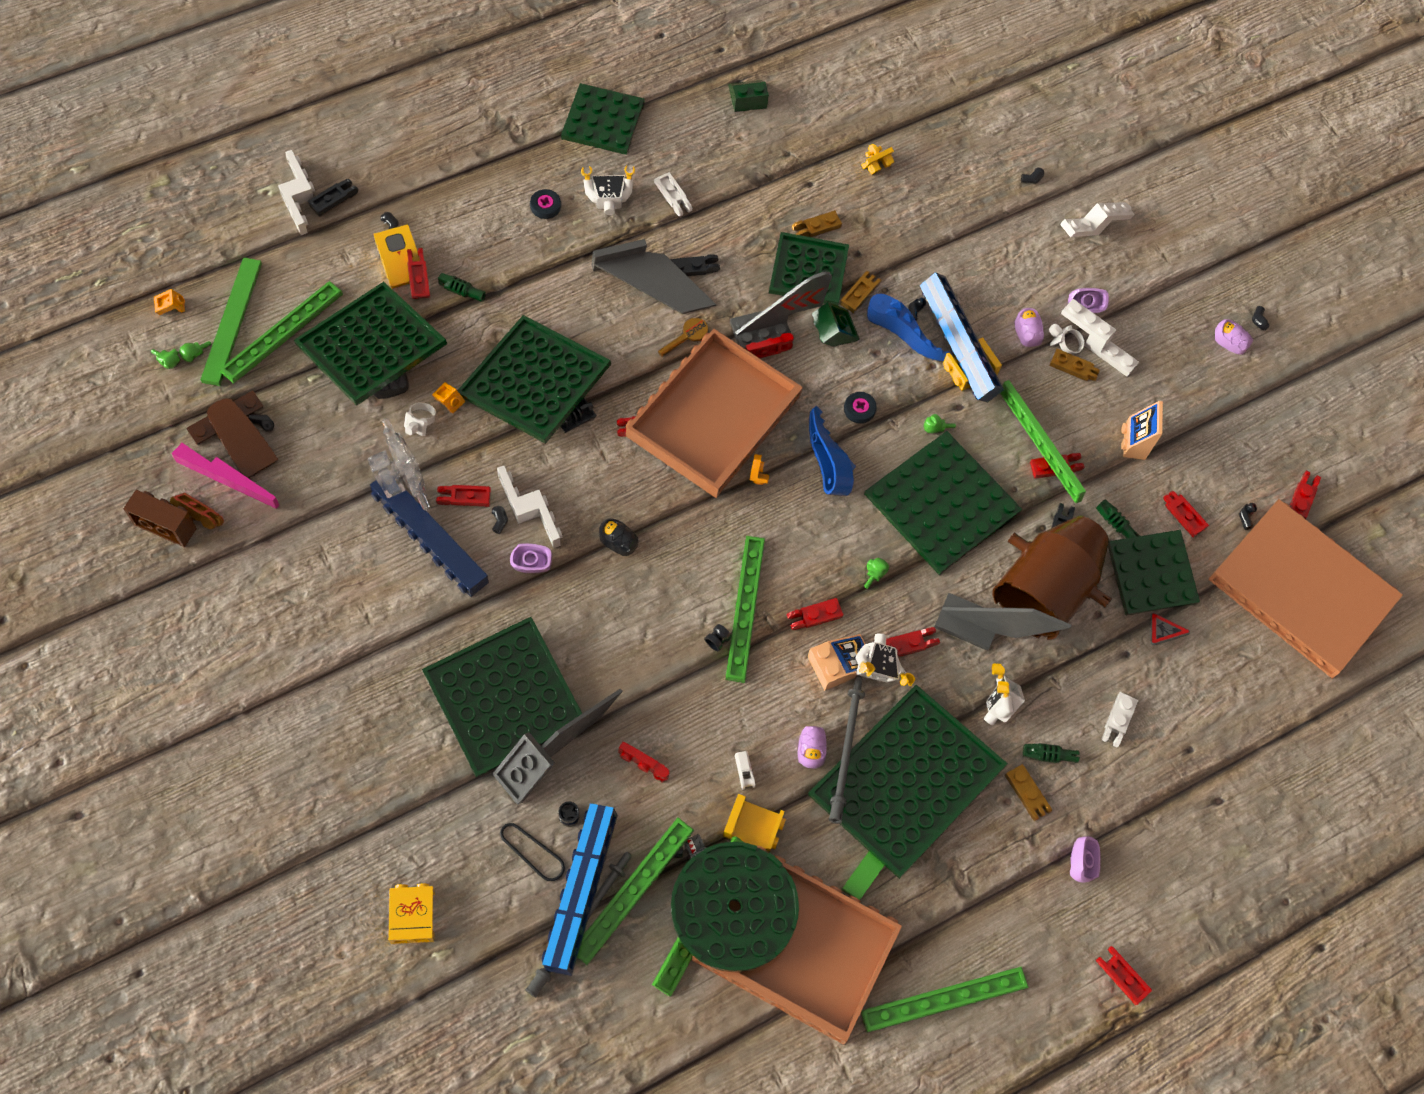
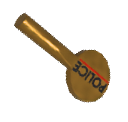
M699 318L687 320L683 326V334L658 351L659 355L663 357L687 339L691 341L702 340L704 335L708 333L706 322Z

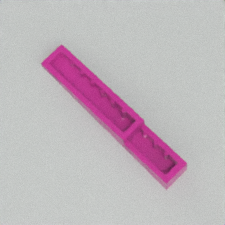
M181 443L171 453L175 461L185 467L275 509L280 506L274 495L218 457L210 462L184 443Z

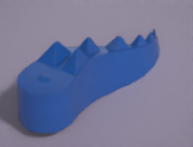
M882 293L872 296L867 310V318L870 322L895 333L917 353L929 359L944 361L949 351H943L942 348L936 347L931 340L927 339L909 309L901 301Z
M815 406L810 411L809 434L812 448L821 469L824 492L828 495L847 496L853 488V470L856 465L838 446L839 444L831 439L829 436L830 432L823 425L825 420L820 417L823 412L818 406Z

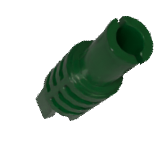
M441 273L438 277L439 285L464 298L471 297L479 302H483L486 297L485 291L473 287L470 282L456 276Z
M1106 499L1096 507L1104 520L1108 521V524H1111L1117 533H1121L1126 538L1140 536L1129 525L1130 521L1126 520V517L1122 516V513L1118 512V509Z
M1043 743L1023 745V757L1051 763L1068 761L1078 763L1080 757H1076L1080 755L1079 750L1062 749L1059 745Z

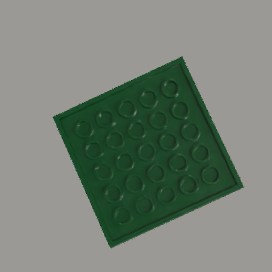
M384 281L294 340L295 344L356 406L447 345L446 339Z
M523 315L457 391L466 401L546 444L611 366V360Z
M945 431L864 492V495L938 575L1022 511V508L948 431Z
M528 617L422 669L476 778L497 768L524 734L530 733L542 745L557 730L582 714L532 617Z

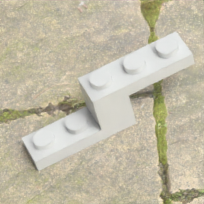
M289 150L285 153L296 179L280 184L278 187L300 234L304 235L308 233L306 229L308 222L305 215L301 216L300 214L302 212L300 204L312 199L315 189L312 182L307 181L308 175L305 168L301 169L300 167L302 163L299 156H295L293 151Z
M1125 202L1097 203L1085 218L1065 219L1061 226L1070 237L1099 235L1112 220H1128L1135 214L1132 212L1131 206Z
M1072 299L1062 310L1061 314L1090 334L1084 345L1128 377L1139 361L1111 342L1116 332L1115 328Z
M505 466L498 467L499 480L518 524L540 516L553 548L561 546L560 539L563 538L560 528H556L553 523L556 522L553 512H549L547 509L549 504L546 496H542L540 490L520 496L518 488L513 487L511 483L514 482L511 472H507Z

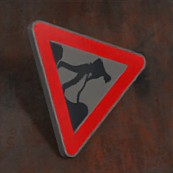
M1156 613L1151 614V645L1155 646L1190 634V630Z

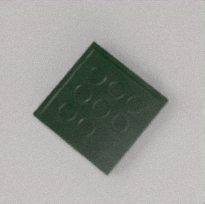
M580 83L561 133V139L627 155L645 99Z
M781 232L769 293L784 296L809 277L821 272H829L832 279L823 304L830 302L838 306L849 244Z
M1181 530L1109 541L1108 549L1126 616L1198 604L1200 602Z

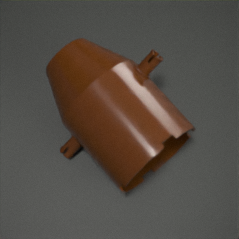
M1084 516L1074 517L1038 534L1032 542L1026 541L1015 532L1009 538L1008 543L1022 552L1016 562L993 588L992 595L995 604L999 602L1002 608L1035 609L1068 623L1087 598L1093 599L1104 608L1111 602L1112 597L1098 589L1109 538L1105 530L1092 519ZM1062 630L1036 634L1031 636L1036 638L1044 636L1047 637V640L1055 639Z

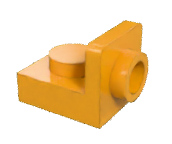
M173 289L154 297L155 313L159 315L173 309L181 313L185 311L184 297Z
M446 382L432 394L451 413H454L465 403L460 393Z
M755 454L750 480L758 485L768 484L769 475L762 474L764 462L761 461L762 455Z

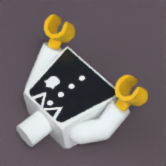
M627 165L625 166L624 171L627 178H625V175L592 176V179H590L592 168L589 166L590 173L586 174L582 167L581 174L585 176L584 187L586 195L593 203H596L598 209H604L606 215H613L615 209H620L622 203L626 202L632 194V176L635 174L634 166L632 173H628Z
M875 634V641L865 644L855 657L858 663L856 675L886 683L900 679L902 686H905L907 683L909 686H912L915 682L914 675L906 673L901 666L897 656V649L886 645L887 635Z
M996 663L992 664V674L998 675V678H996L997 687L986 702L989 712L984 717V720L990 725H994L998 719L1007 722L1025 701L1021 686L1003 676L1005 668L1001 664Z

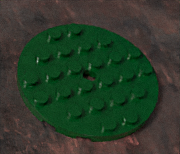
M725 842L710 846L686 863L674 884L671 898V916L677 936L692 956L714 969L728 972H743L764 966L784 950L793 936L797 925L799 899L791 875H789L783 864L774 855L757 848L755 845L743 842ZM731 901H738L741 909L734 912L729 908V903Z

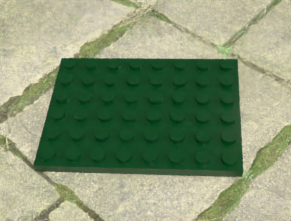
M915 685L851 749L843 796L847 803L843 809L842 823L840 825L900 879L998 776L1008 763L918 685ZM841 760L808 792V796L829 815L832 806L830 799L836 794Z

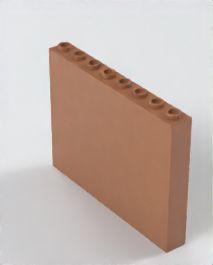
M713 329L710 333L704 335L699 346H694L691 355L682 360L680 367L672 371L667 382L664 381L660 385L659 391L650 396L645 407L642 406L638 410L637 416L628 421L625 427L626 437L717 498L799 399L803 387Z
M1280 499L1276 501L1208 579L1332 679L1343 670L1403 596L1395 587L1384 581L1380 575L1371 571L1363 562L1353 557L1349 551L1340 547L1332 538L1326 536L1318 527L1313 526L1302 515L1295 512L1287 503L1282 502Z
M757 846V848H760V849H762V850L768 852L765 848H763V847H761V846ZM775 856L783 864L789 875H791L799 899L797 925L793 936L784 950L764 966L743 972H728L714 969L700 962L694 956L692 961L844 1045L856 1024L902 926L898 924V920L879 914L880 911L878 909L860 904L861 901L858 898L842 894L839 888L835 886L829 887L823 884V880L819 877H810L804 873L805 871L795 865L792 867L786 864V860L782 857ZM731 901L729 908L737 912L741 909V905L738 901Z

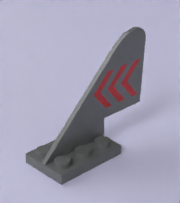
M821 272L809 277L763 311L731 318L730 325L738 345L745 349L746 345L780 337L783 333H791L787 323L788 315L821 307L832 279L829 272Z

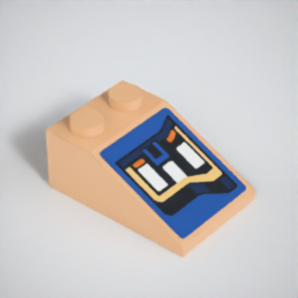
M1158 401L1131 415L1126 423H1123L1121 430L1122 434H1124V439L1121 443V449L1124 450L1123 457L1142 460L1147 458L1162 435L1163 401Z
M861 634L827 641L810 648L808 658L824 691L858 676L856 675L858 663L855 657L865 645Z

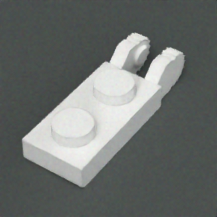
M670 172L654 179L655 185L679 217L683 215L680 203L683 204L688 213L692 211L693 208L686 194Z
M1119 692L1104 727L1106 729L1102 736V741L1106 742L1110 737L1111 731L1117 733L1113 746L1118 747L1136 708L1137 699Z

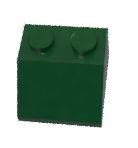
M756 80L728 84L734 112L767 108L769 94L765 81Z
M827 302L812 313L813 322L819 331V338L822 343L835 347L860 340L847 309Z

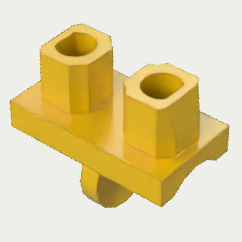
M869 145V151L866 152V156L871 157L866 159V162L861 166L863 169L868 168L872 175L881 170L878 163L880 161L885 168L891 166L894 163L891 155L894 152L893 148L890 147L882 151L881 146Z

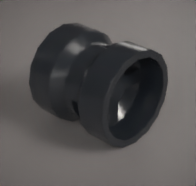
M717 624L713 628V632L709 633L704 640L710 648L718 652L722 649L723 643L728 642L732 638V635L724 626Z
M571 801L562 803L558 810L560 822L567 827L576 825L580 818L578 806Z

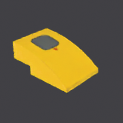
M408 224L373 234L391 289L410 284L407 249H411L413 253V262L419 261V257Z

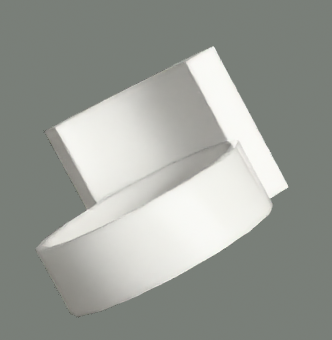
M1053 324L1049 328V332L1054 337L1050 346L1060 344L1063 351L1072 355L1083 350L1084 338L1079 331L1072 329V325L1062 329L1059 325ZM1070 332L1077 337L1079 342L1077 352H1072L1066 346L1065 333Z
M421 402L411 405L409 412H406L405 432L409 435L417 433L425 436L427 425L432 424L435 420V408L430 404ZM418 409L426 410L432 413L433 416L426 419H417L413 416L412 412Z

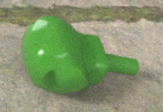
M208 341L201 345L197 342L185 343L180 347L179 355L183 360L192 362L194 358L203 354L202 349L210 346L211 342Z
M155 349L151 350V353L156 355V360L167 369L175 368L180 362L179 352L175 349L170 352L166 350L161 352Z
M933 414L926 418L923 427L927 433L934 434L944 432L945 428H955L956 424L945 423L944 419H941L937 414Z
M876 558L868 561L867 575L870 578L864 587L868 589L874 580L879 581L888 572L889 564L885 560Z

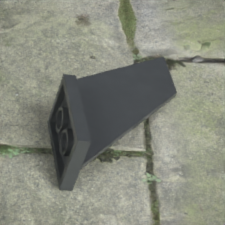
M645 239L593 251L591 263L593 271L602 269L681 314L716 306L665 254L646 252L647 244Z
M948 593L934 627L988 651L995 633L1012 638H1020L1069 629L1071 624L1035 609L984 608Z
M621 688L557 730L542 746L530 733L522 736L492 774L517 805L524 802L555 764L551 757L599 720L623 692Z

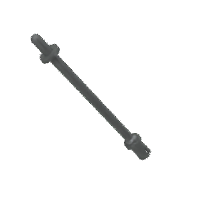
M860 675L855 677L854 687L849 689L847 694L852 699L836 794L830 799L832 806L829 821L835 824L842 823L843 809L847 803L843 796L859 699L865 697V692L861 690L863 678Z
M625 852L616 866L613 864L609 865L612 871L595 894L589 917L618 876L625 877L626 874L622 870L631 859V853ZM545 967L536 970L535 977L525 989L534 998L537 997L546 982L549 983L551 980V972L547 971Z

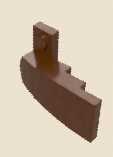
M253 390L235 401H232L231 398L216 401L207 410L205 418L186 428L196 445L217 434L234 465L247 478L278 461L268 443L247 417L249 414H253L263 408V404Z

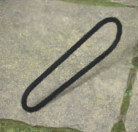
M507 823L501 828L500 836L502 840L541 878L546 881H555L562 877L565 865L558 855L514 823ZM508 826L517 828L558 859L562 866L560 874L555 878L545 877L505 839L503 835L504 829Z

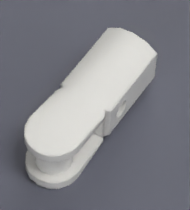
M748 751L736 753L735 759L742 790L749 786L755 788ZM749 774L750 778L744 779L743 775Z

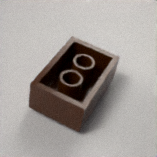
M135 490L123 508L134 526L184 548L197 529L187 509L182 506L175 507L163 498L159 500L147 491Z

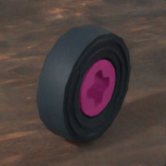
M550 189L538 190L531 197L530 208L535 216L541 219H550L560 212L561 200L559 195Z
M865 392L850 394L844 403L846 417L857 424L869 422L874 418L877 411L875 399ZM857 406H863L864 408L863 410L861 408L857 409Z

